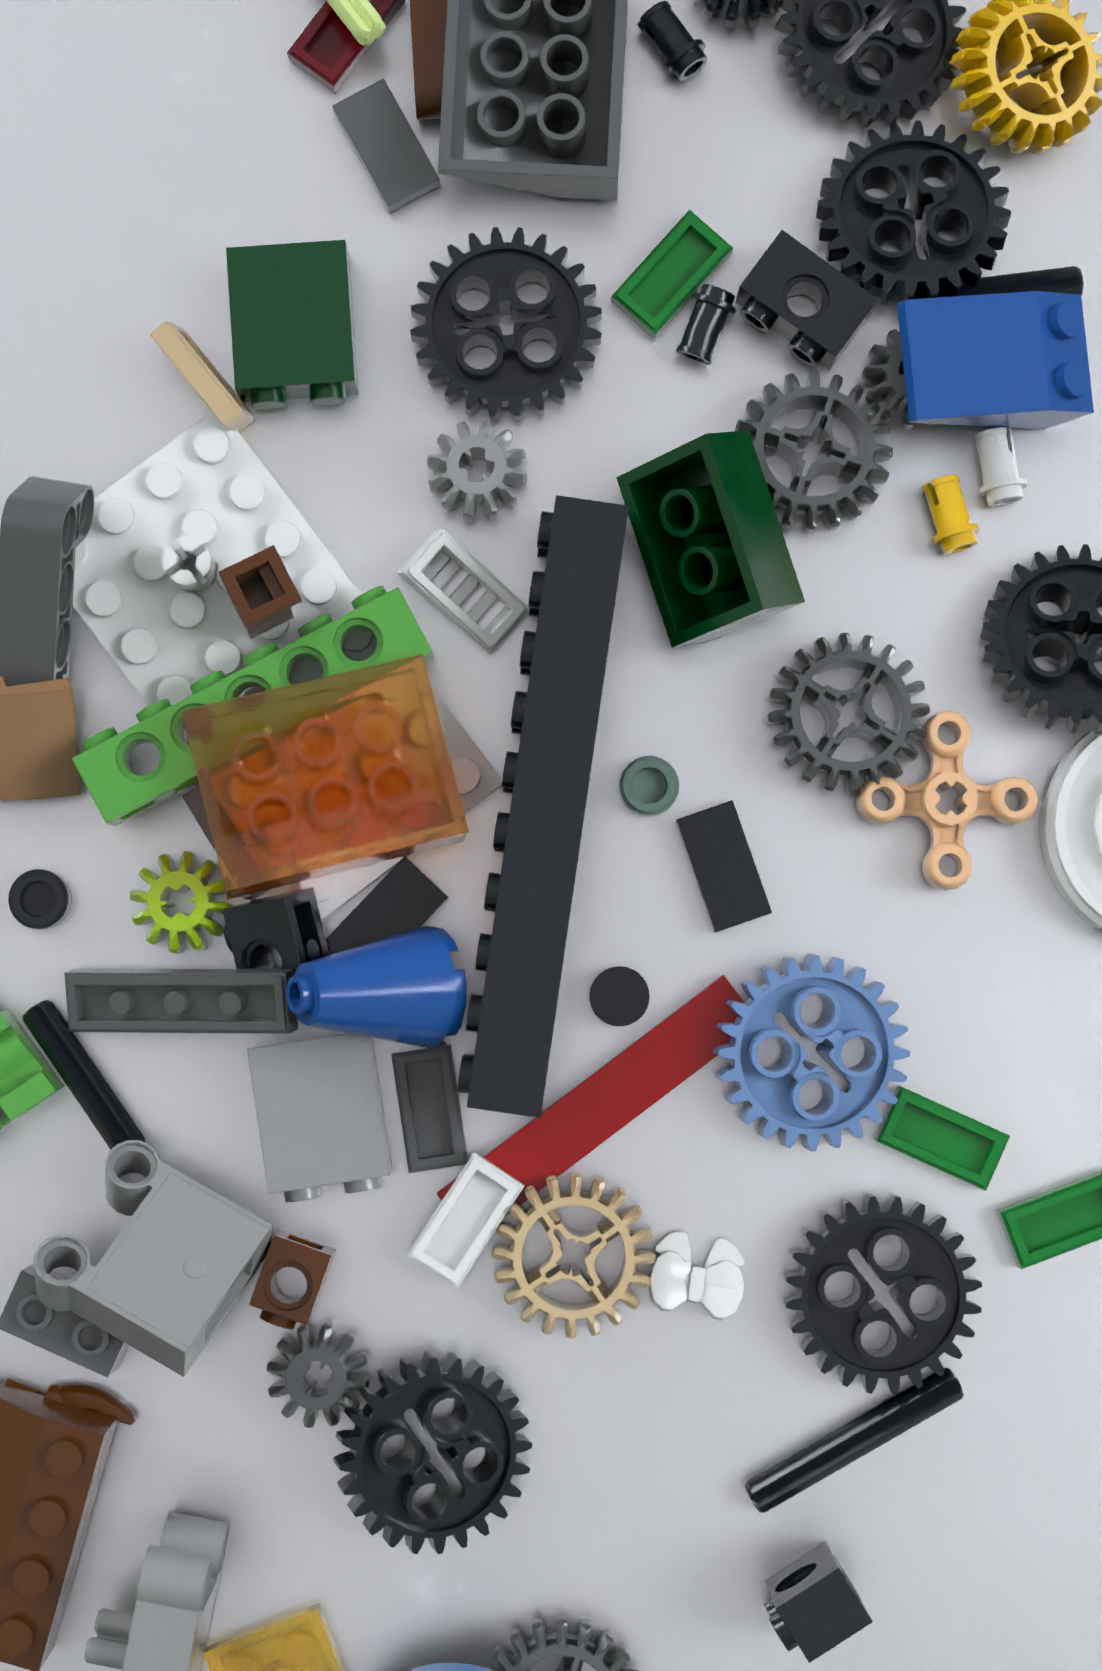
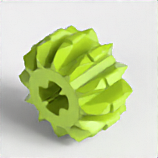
M184 851L177 871L170 855L162 854L158 857L162 876L159 877L155 872L147 868H142L139 872L140 878L151 885L149 893L140 890H132L130 892V900L147 903L148 909L137 912L132 916L133 923L140 926L152 921L156 922L146 937V941L153 945L162 941L169 932L168 950L171 953L181 952L185 933L194 950H203L206 946L201 928L204 927L210 934L217 937L222 936L224 933L223 926L213 920L212 916L214 912L223 914V909L233 907L232 904L215 901V896L227 892L231 889V884L226 879L217 880L210 884L207 883L217 869V864L211 860L204 862L195 872V854ZM191 889L195 897L188 899L190 902L195 903L192 913L189 915L178 912L173 916L169 909L175 906V903L169 902L171 893L174 890L185 893Z

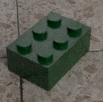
M749 430L704 434L616 477L624 503L629 506L628 516L672 648L718 639L805 602Z

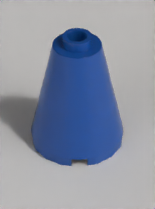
M422 926L299 965L294 976L288 981L286 997L291 1012L296 1014L300 1022L306 1026L420 1047L436 1048L446 1045L447 1043L443 1041L445 1037L456 1035L461 1028L466 1009L467 982L464 969L454 970L449 953L451 951H459L454 939L443 928Z

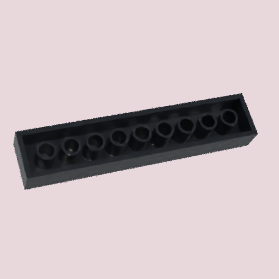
M556 495L554 513L546 511L541 513L537 540V557L547 559L545 572L533 571L528 602L529 616L538 617L536 632L524 631L519 667H521L520 675L530 677L527 692H515L510 727H512L511 733L521 735L519 752L507 751L502 779L503 792L512 793L510 813L498 812L493 848L495 852L504 853L501 874L489 872L484 902L485 911L495 912L492 935L480 933L475 970L486 971L483 995L471 994L466 1031L477 1032L474 1055H462L457 1092L468 1093V1108L541 1118L629 510L628 505Z

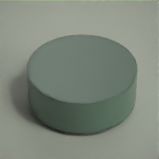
M643 756L633 760L626 766L619 781V793L623 803L629 810L640 816L652 817L664 813L672 806L679 792V780L676 771L667 761L655 756Z

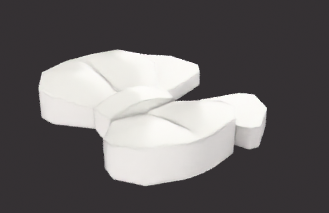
M684 1231L668 1234L654 1247V1252L660 1256L655 1259L649 1274L651 1284L648 1288L651 1302L658 1309L670 1311L684 1301L700 1303L712 1318L720 1321L735 1314L744 1292L743 1274L739 1267L744 1266L745 1263L735 1244L723 1237L715 1240L707 1256L704 1268L692 1267L689 1238Z

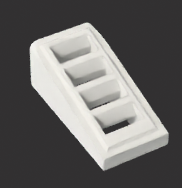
M443 528L434 530L397 572L410 586L488 653L493 651L529 610L517 596ZM443 552L450 559L429 580L423 572ZM461 567L468 575L448 597L441 589ZM480 584L486 589L485 593L465 613L459 605ZM498 599L505 607L483 630L476 622Z

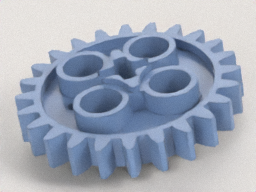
M807 954L804 968L801 970L793 957L786 956L783 957V975L780 976L771 967L763 965L760 967L764 984L759 987L743 980L740 984L748 996L746 1002L743 1004L727 1000L725 1003L737 1015L735 1022H720L716 1025L717 1029L730 1036L729 1044L713 1048V1053L729 1059L730 1065L715 1073L716 1078L721 1081H734L736 1084L724 1096L725 1100L730 1104L746 1101L747 1103L741 1110L738 1118L744 1123L749 1124L762 1117L757 1134L766 1139L770 1138L780 1127V1144L790 1149L796 1142L799 1134H801L804 1148L809 1151H816L820 1135L824 1136L830 1146L840 1148L841 1130L843 1129L857 1139H861L863 1131L859 1120L865 1117L881 1124L883 1120L875 1105L879 1100L895 1105L898 1101L887 1089L889 1081L904 1082L907 1080L905 1074L893 1068L894 1060L910 1056V1051L894 1046V1039L908 1031L907 1026L889 1023L888 1018L898 1010V1003L893 1001L878 1003L877 1000L881 996L885 985L874 981L862 987L866 970L862 967L854 966L843 977L844 959L832 957L823 971L819 955ZM817 993L824 1002V1013L818 1022L806 1025L800 1015L801 1004L806 997ZM781 1012L801 1037L818 1044L815 1049L817 1054L830 1067L838 1071L849 1083V1088L846 1091H841L822 1067L805 1060L808 1055L806 1050L774 1021L776 1013ZM777 1036L782 1044L781 1057L774 1065L764 1068L758 1062V1047L766 1038ZM859 1036L865 1047L864 1057L856 1066L847 1068L842 1061V1048L849 1039ZM818 1079L823 1089L822 1099L814 1108L803 1110L798 1098L800 1089L809 1080Z

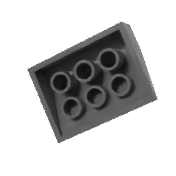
M447 0L438 174L557 198L617 201L628 0Z

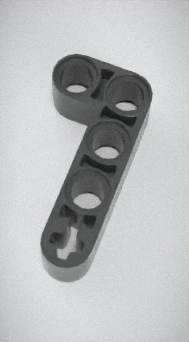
M31 476L14 490L6 500L0 527V676L3 677L7 687L68 678L69 680L76 547L89 533L93 519L94 491L90 485Z

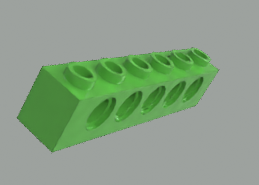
M383 586L375 587L355 598L351 602L355 610L333 621L330 614L322 615L297 630L301 637L300 639L280 649L276 642L264 645L244 657L247 666L227 677H225L222 670L211 673L190 686L193 695L174 705H171L169 699L158 701L136 714L139 721L138 724L119 734L115 727H111L83 741L82 745L85 751L73 757L72 760L105 823L117 826L434 659L433 652L399 587L389 592H386ZM357 631H367L377 639L375 652L371 657L363 661L351 660L344 654L346 639ZM303 659H314L322 665L323 674L320 682L315 687L307 690L294 687L290 679L291 670L294 665ZM250 687L263 688L268 694L266 710L255 718L242 717L237 709V701L240 694ZM197 715L210 716L214 724V733L210 741L199 747L189 746L184 738L186 723ZM141 744H155L160 754L158 766L147 775H136L130 764L132 752Z

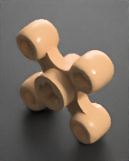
M948 710L936 713L923 726L927 732L924 736L925 738L922 739V743L929 753L931 761L930 771L924 781L909 786L900 784L892 778L881 776L879 785L870 780L865 782L859 789L856 799L859 813L870 823L886 824L906 815L917 817L925 822L930 830L931 844L929 851L923 859V874L929 884L937 889L946 891L959 888L966 883L971 875L972 860L963 843L964 829L970 820L984 815L993 817L1004 824H1019L1033 815L1038 803L1035 788L1024 778L1007 777L1001 779L996 784L988 786L976 784L968 778L963 769L962 759L971 739L970 725L965 717L957 712ZM939 726H948L953 730L955 739L952 745H947L940 741L937 734ZM937 787L941 792L950 788L955 790L958 795L953 801V805L958 810L956 814L952 809L944 813L937 810L935 806L941 799L935 791ZM876 789L885 792L890 799V805L886 811L878 810L872 804V794ZM1008 790L1014 791L1020 797L1021 803L1017 811L1009 809L1005 804L1004 798ZM942 856H949L955 862V873L951 877L944 876L939 870L938 864Z

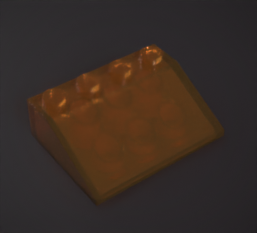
M423 654L181 711L227 900L463 842L469 832Z

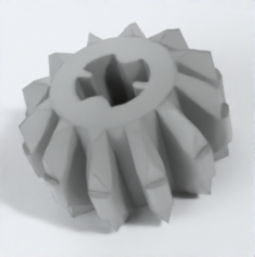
M483 419L479 425L478 435L470 436L468 424L465 421L458 422L457 431L460 440L455 442L448 435L440 434L437 438V444L446 455L434 454L429 455L427 458L428 468L441 473L428 481L430 491L432 493L448 491L441 502L442 508L446 512L454 510L463 501L464 521L472 522L475 517L476 506L484 505L485 514L489 520L497 519V507L494 501L499 499L504 505L513 508L518 502L517 496L508 486L523 487L527 484V474L521 470L514 469L526 461L525 451L523 449L506 451L513 440V433L508 429L500 432L494 440L490 439L492 426L489 420ZM472 460H484L486 462V470L492 473V475L488 478L482 473V482L469 481L468 471L463 467L467 464L470 468H473Z

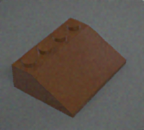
M0 1383V1662L31 1671H40L55 1647L118 1417L44 1398V1395Z

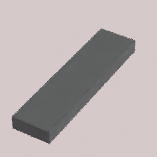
M73 969L64 973L69 1032L290 1034L298 1030L297 1015L289 1009L286 997L287 984L289 979L294 976V969Z

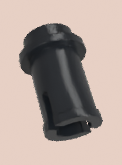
M661 1L649 8L641 16V21L637 25L641 31H644L667 62L664 67L667 74L676 75L680 81L692 77L706 64L708 60L704 53L706 46L702 39H693L672 11L668 1Z
M702 284L700 292L693 293L691 301L695 306L676 352L692 361L710 365L727 317H734L736 309L732 306L735 296L722 288Z

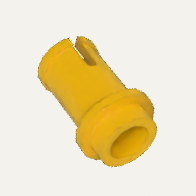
M958 475L943 476L932 480V484H924L922 490L926 495L938 534L933 537L934 544L941 545L944 555L961 552L977 545L978 542L975 534L980 529L977 523H971L959 485Z

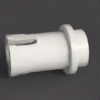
M993 428L974 435L983 475V486L979 488L980 495L987 497L988 506L991 507L1004 506L1021 501L1023 499L1022 489L1027 486L1026 478L1019 477L1011 428Z

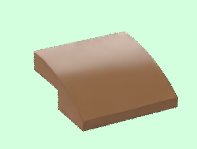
M0 676V800L45 799L81 794L79 772L72 760L78 753L73 689L68 678L7 687L3 677Z

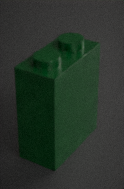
M346 240L226 248L234 383L240 400L251 402V407L254 409L272 410L285 407L287 405L286 400L310 398V403L313 405L331 406L344 403L347 395H359L351 266Z

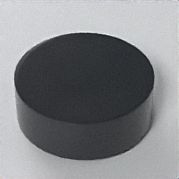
M35 869L23 873L14 881L9 891L8 903L12 915L19 923L29 928L42 930L57 926L67 917L72 905V895L67 882L61 876L51 871Z
M623 966L611 967L601 972L594 979L589 993L590 1005L595 1015L603 1022L612 1026H627L639 1020L647 1010L650 998L649 988L644 978L635 970Z

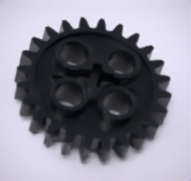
M781 0L780 7L787 13L780 16L775 30L789 36L783 39L777 50L778 54L795 55V59L787 69L786 75L787 77H795L804 74L807 80L799 93L801 97L810 95L816 90L822 95L817 111L822 113L832 103L840 106V123L844 124L852 112L857 111L860 112L863 128H868L877 113H880L885 125L890 127L891 123L896 122L899 118L900 110L911 121L921 111V103L931 108L941 96L939 89L946 91L952 83L955 75L951 70H956L957 68L949 64L952 56L959 51L956 49L959 45L955 40L958 38L959 33L964 30L953 25L960 21L966 13V8L963 6H949V0H909L910 4L898 10L890 18L882 31L877 30L872 33L852 56L844 63L838 64L834 61V57L848 49L862 29L866 31L873 27L898 0ZM820 19H830L836 22L841 28L843 35L829 34L821 26ZM902 26L915 28L922 36L923 42L917 43L908 39L902 31ZM866 62L874 65L881 73L882 79L874 80L868 78L863 74L859 63Z
M919 120L915 121L911 135H903L898 124L893 122L890 125L888 139L885 140L873 129H870L867 132L866 149L850 141L847 144L845 158L847 161L834 158L830 171L832 178H823L820 196L824 199L818 200L816 218L823 221L819 224L818 240L830 242L827 245L826 260L827 262H834L844 259L840 272L848 278L856 274L861 276L859 286L867 292L874 285L880 287L881 304L885 305L894 292L902 293V300L914 299L915 294L922 293L924 298H937L938 292L941 289L950 297L959 296L962 287L961 280L974 288L977 287L982 275L980 268L992 271L998 255L995 251L1003 250L1008 233L1002 229L1008 226L1011 210L1003 207L1006 204L1009 189L1000 186L994 187L998 182L1001 170L999 166L981 169L986 150L981 148L968 155L964 151L967 141L966 134L963 133L952 143L944 141L945 125L940 124L931 137L924 136L923 126ZM900 169L906 170L909 176L911 209H904L907 188L899 171ZM936 177L943 180L947 185L944 187H933L923 180ZM871 188H879L886 191L890 196L874 198L865 191ZM914 218L922 220L918 238L927 258L926 260L920 259L917 253ZM950 230L957 233L961 239L947 241L938 236L936 232ZM893 241L903 247V250L888 252L878 246V243Z
M493 227L490 244L483 246L479 238L474 233H470L469 252L463 254L457 247L450 244L447 246L451 263L448 267L435 261L429 264L430 272L437 281L436 284L429 282H418L417 284L418 294L427 300L428 303L411 305V315L414 319L426 324L411 329V339L415 343L429 344L416 353L418 365L436 364L427 376L428 383L432 387L448 381L449 384L444 394L445 401L450 404L462 394L467 397V415L471 416L480 404L483 403L488 405L491 422L496 421L501 407H509L514 421L520 422L522 405L527 404L531 405L539 417L544 416L543 398L549 395L562 406L566 400L562 387L564 382L579 389L583 386V377L576 369V366L593 368L595 365L596 357L585 349L584 346L601 345L602 333L587 326L602 320V308L585 306V304L596 297L597 288L595 284L577 285L585 274V266L580 263L568 269L564 267L568 257L567 247L563 246L557 249L551 256L546 253L547 235L541 234L534 244L529 246L525 245L523 228H517L512 242H503L498 227ZM538 282L544 285L549 293L543 301L536 304H528L520 300L516 292L525 283ZM471 288L480 289L490 297L487 305L476 311L461 307L457 300L464 291ZM511 315V321L514 324L513 334L502 335L499 326L500 316ZM550 315H555L559 318L556 324L551 325L546 322H536ZM463 325L467 328H476L463 335L454 333V329L457 326ZM543 339L550 342L556 351L547 361L533 362L523 354L525 345L530 341ZM476 346H486L497 355L494 363L484 369L470 367L464 361V357L470 349Z
M1083 544L1078 559H1070L1065 547L1059 545L1054 562L1050 563L1038 551L1033 556L1031 563L1032 572L1017 563L1014 565L1011 574L1013 583L1003 580L998 582L995 592L998 600H989L984 614L991 621L983 623L980 633L981 639L991 642L984 646L982 661L998 663L992 669L989 679L991 684L1006 681L1010 683L1003 698L1005 703L1012 702L1020 697L1026 700L1022 717L1025 719L1040 709L1046 712L1044 720L1046 729H1050L1058 717H1063L1067 719V727L1070 734L1076 733L1081 719H1088L1094 732L1100 733L1102 730V673L1096 669L1094 664L1102 661V615L1097 610L1102 607V558L1100 561L1092 560L1089 545ZM1048 601L1060 606L1064 613L1057 616L1047 615L1038 608L1037 604ZM1030 631L1036 637L1029 638L1026 632ZM1075 633L1082 635L1084 644L1076 643ZM1040 656L1051 657L1060 664L1061 669L1051 672L1042 670L1035 664L1033 659Z
M867 1194L864 1212L858 1213L854 1205L846 1199L842 1201L844 1218L840 1221H837L825 1211L821 1213L822 1222L826 1228L822 1235L815 1231L804 1229L803 1234L812 1244L809 1252L792 1250L790 1253L803 1266L801 1272L784 1274V1280L787 1283L799 1288V1294L783 1300L784 1306L788 1309L800 1310L802 1312L800 1317L789 1324L790 1330L793 1333H811L801 1346L802 1351L806 1356L820 1350L824 1351L818 1364V1368L824 1374L840 1364L839 1381L843 1386L848 1387L856 1375L861 1374L863 1388L867 1393L872 1394L878 1379L884 1378L890 1392L898 1394L900 1376L907 1375L910 1381L919 1389L923 1387L921 1369L928 1366L941 1377L945 1373L938 1357L943 1353L957 1359L963 1356L959 1348L952 1342L956 1335L963 1337H974L975 1332L963 1323L962 1320L964 1314L981 1313L982 1310L979 1305L966 1299V1293L981 1288L982 1282L976 1278L963 1275V1271L971 1267L976 1262V1259L971 1254L955 1255L954 1251L964 1240L962 1234L954 1232L942 1237L940 1234L945 1227L947 1219L940 1214L932 1217L926 1224L923 1223L925 1205L918 1201L911 1206L907 1214H904L901 1197L892 1194L886 1210H881L876 1197L872 1194ZM886 1235L898 1236L903 1244L901 1258L891 1266L878 1265L873 1253L875 1244ZM855 1248L859 1251L874 1275L885 1285L889 1286L895 1283V1286L890 1289L889 1294L916 1329V1335L913 1338L906 1337L894 1317L880 1302L874 1301L869 1304V1301L875 1296L874 1290L849 1259L848 1252L850 1249ZM838 1271L852 1273L855 1280L853 1294L842 1302L828 1300L825 1296L824 1286L831 1274ZM931 1284L935 1286L939 1293L937 1307L926 1315L914 1314L910 1308L912 1293L922 1285ZM874 1321L888 1323L891 1336L886 1346L878 1351L864 1349L861 1344L863 1329Z
M425 1351L421 1362V1369H416L404 1356L400 1358V1376L393 1379L388 1372L381 1368L377 1373L382 1387L377 1392L362 1385L358 1388L361 1396L367 1402L363 1410L355 1407L345 1408L344 1412L355 1426L354 1430L336 1431V1438L342 1445L350 1449V1451L333 1457V1462L339 1470L350 1472L342 1477L337 1484L344 1495H354L347 1506L355 1517L366 1514L362 1524L371 1535L383 1529V1539L392 1548L405 1535L406 1546L413 1554H418L425 1538H428L435 1552L442 1554L447 1536L452 1535L458 1544L465 1548L467 1547L468 1540L466 1529L474 1526L481 1534L487 1536L489 1528L485 1517L490 1512L504 1519L508 1516L505 1508L499 1501L503 1495L520 1497L522 1494L511 1482L513 1475H523L530 1472V1467L516 1457V1454L532 1448V1442L525 1435L516 1433L524 1428L529 1421L520 1411H511L519 1402V1398L510 1389L500 1392L504 1380L494 1371L484 1376L485 1367L477 1360L471 1359L462 1370L461 1358L454 1352H449L442 1367H440L437 1358L430 1351ZM446 1398H454L452 1413L442 1421L432 1422L434 1407ZM407 1409L414 1410L425 1432L437 1444V1451L462 1485L463 1491L460 1495L452 1493L442 1473L430 1461V1454L404 1418V1412ZM399 1434L404 1435V1444L397 1454L391 1457H380L382 1445L389 1437ZM485 1447V1455L482 1462L473 1469L463 1470V1462L466 1455L475 1448ZM435 1484L433 1497L427 1503L416 1506L412 1505L413 1496L421 1486Z

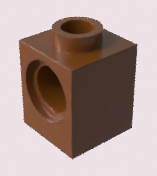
M279 1230L273 1235L249 1305L262 1309L260 1319L275 1326L293 1330L296 1322L307 1325L313 1317L336 1249ZM293 1267L303 1273L307 1281V1289L303 1296L289 1298L279 1292L275 1282L279 1269Z

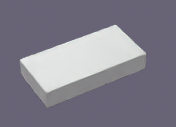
M473 1152L409 1250L407 1256L458 1289L525 1184L478 1153Z

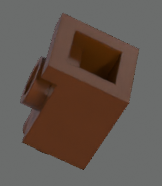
M274 545L219 571L222 583L250 639L293 619L291 607L302 602Z

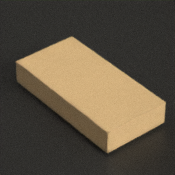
M165 321L150 334L225 427L231 430L237 429L240 433L254 421V414L240 400L236 392L184 329Z

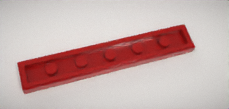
M724 975L541 1113V1118L535 1117L484 1156L485 1159L525 1184L514 1202L522 1205L528 1200L524 1192L527 1186L533 1185L539 1192L547 1186L546 1178L548 1176H560L715 1058L717 1054L713 1053L714 1047L729 1044L730 1036L717 1029L716 1025L720 1022H735L737 1015L725 1004L727 1000L743 1004L745 1002ZM456 1178L436 1193L441 1201Z

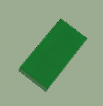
M689 209L613 293L611 302L655 340L691 300L693 293H697L701 289L702 284H705L731 256L733 247Z
M897 1085L894 1096L898 1101L896 1105L889 1104L874 1140L986 1191L1010 1135Z
M1102 1171L996 1210L1016 1264L1020 1269L1102 1239Z

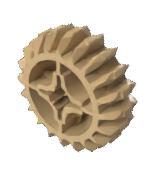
M572 1172L569 1179L571 1190L560 1192L557 1177L550 1175L546 1178L547 1187L550 1192L549 1196L542 1198L533 1185L527 1186L524 1192L532 1206L526 1210L523 1206L514 1202L508 1212L519 1220L517 1226L501 1222L497 1227L496 1233L501 1237L511 1239L512 1242L511 1246H494L491 1256L498 1260H510L511 1266L495 1271L494 1278L497 1283L515 1280L517 1285L508 1290L504 1295V1301L507 1305L515 1304L523 1297L529 1301L520 1314L521 1320L525 1323L531 1321L538 1310L546 1313L542 1321L543 1333L551 1334L555 1327L556 1318L566 1319V1337L575 1338L577 1334L576 1320L587 1318L588 1330L592 1336L600 1334V1323L596 1315L605 1312L610 1322L617 1326L623 1320L620 1311L614 1305L621 1300L632 1309H636L640 1305L639 1298L628 1290V1287L631 1283L648 1288L651 1284L650 1276L635 1270L636 1264L648 1265L655 1262V1253L653 1251L636 1250L637 1243L648 1241L653 1237L650 1227H640L631 1230L629 1225L638 1220L643 1212L639 1205L631 1206L623 1213L617 1209L626 1197V1191L621 1187L614 1190L609 1199L606 1200L600 1197L605 1186V1179L603 1177H595L589 1193L580 1191L582 1184L581 1174L579 1172ZM563 1206H584L598 1211L607 1217L608 1220L586 1231H575L570 1229L559 1218L554 1209ZM539 1220L546 1230L553 1248L550 1255L539 1264V1267L527 1275L523 1263L522 1248L529 1230ZM556 1229L560 1231L566 1241L575 1240V1246L579 1241L584 1242L586 1245L589 1244L590 1248L583 1255L586 1271L591 1277L590 1280L587 1279L581 1268L572 1269L571 1263L568 1269L561 1264L557 1266V1261L563 1256L561 1239L555 1231ZM621 1235L624 1247L622 1267L614 1283L607 1289L600 1279L599 1273L596 1271L594 1262L597 1254L608 1246V1242ZM560 1279H571L578 1282L592 1299L580 1303H566L548 1297L539 1289L546 1284L550 1286Z

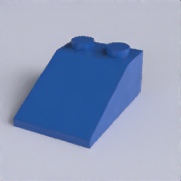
M1028 291L910 299L897 303L909 423L1047 429L1094 413L1081 295Z

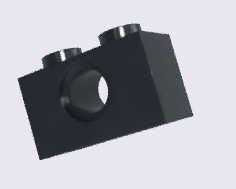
M781 230L739 286L735 302L742 307L740 309L741 315L754 327L763 332H768L772 328L790 342L788 349L802 362L812 367H816L820 363L830 371L871 316L878 299L788 233ZM797 294L807 295L816 303L818 312L808 317L798 316L790 310L787 300Z
M313 887L251 900L222 910L226 923L224 927L225 941L233 953L236 969H294L295 974L299 965L330 955ZM273 948L281 957V968L274 961Z
M826 1541L765 1580L771 1599L764 1603V1606L770 1615L769 1621L786 1649L790 1652L799 1646L809 1663L873 1622L857 1590Z

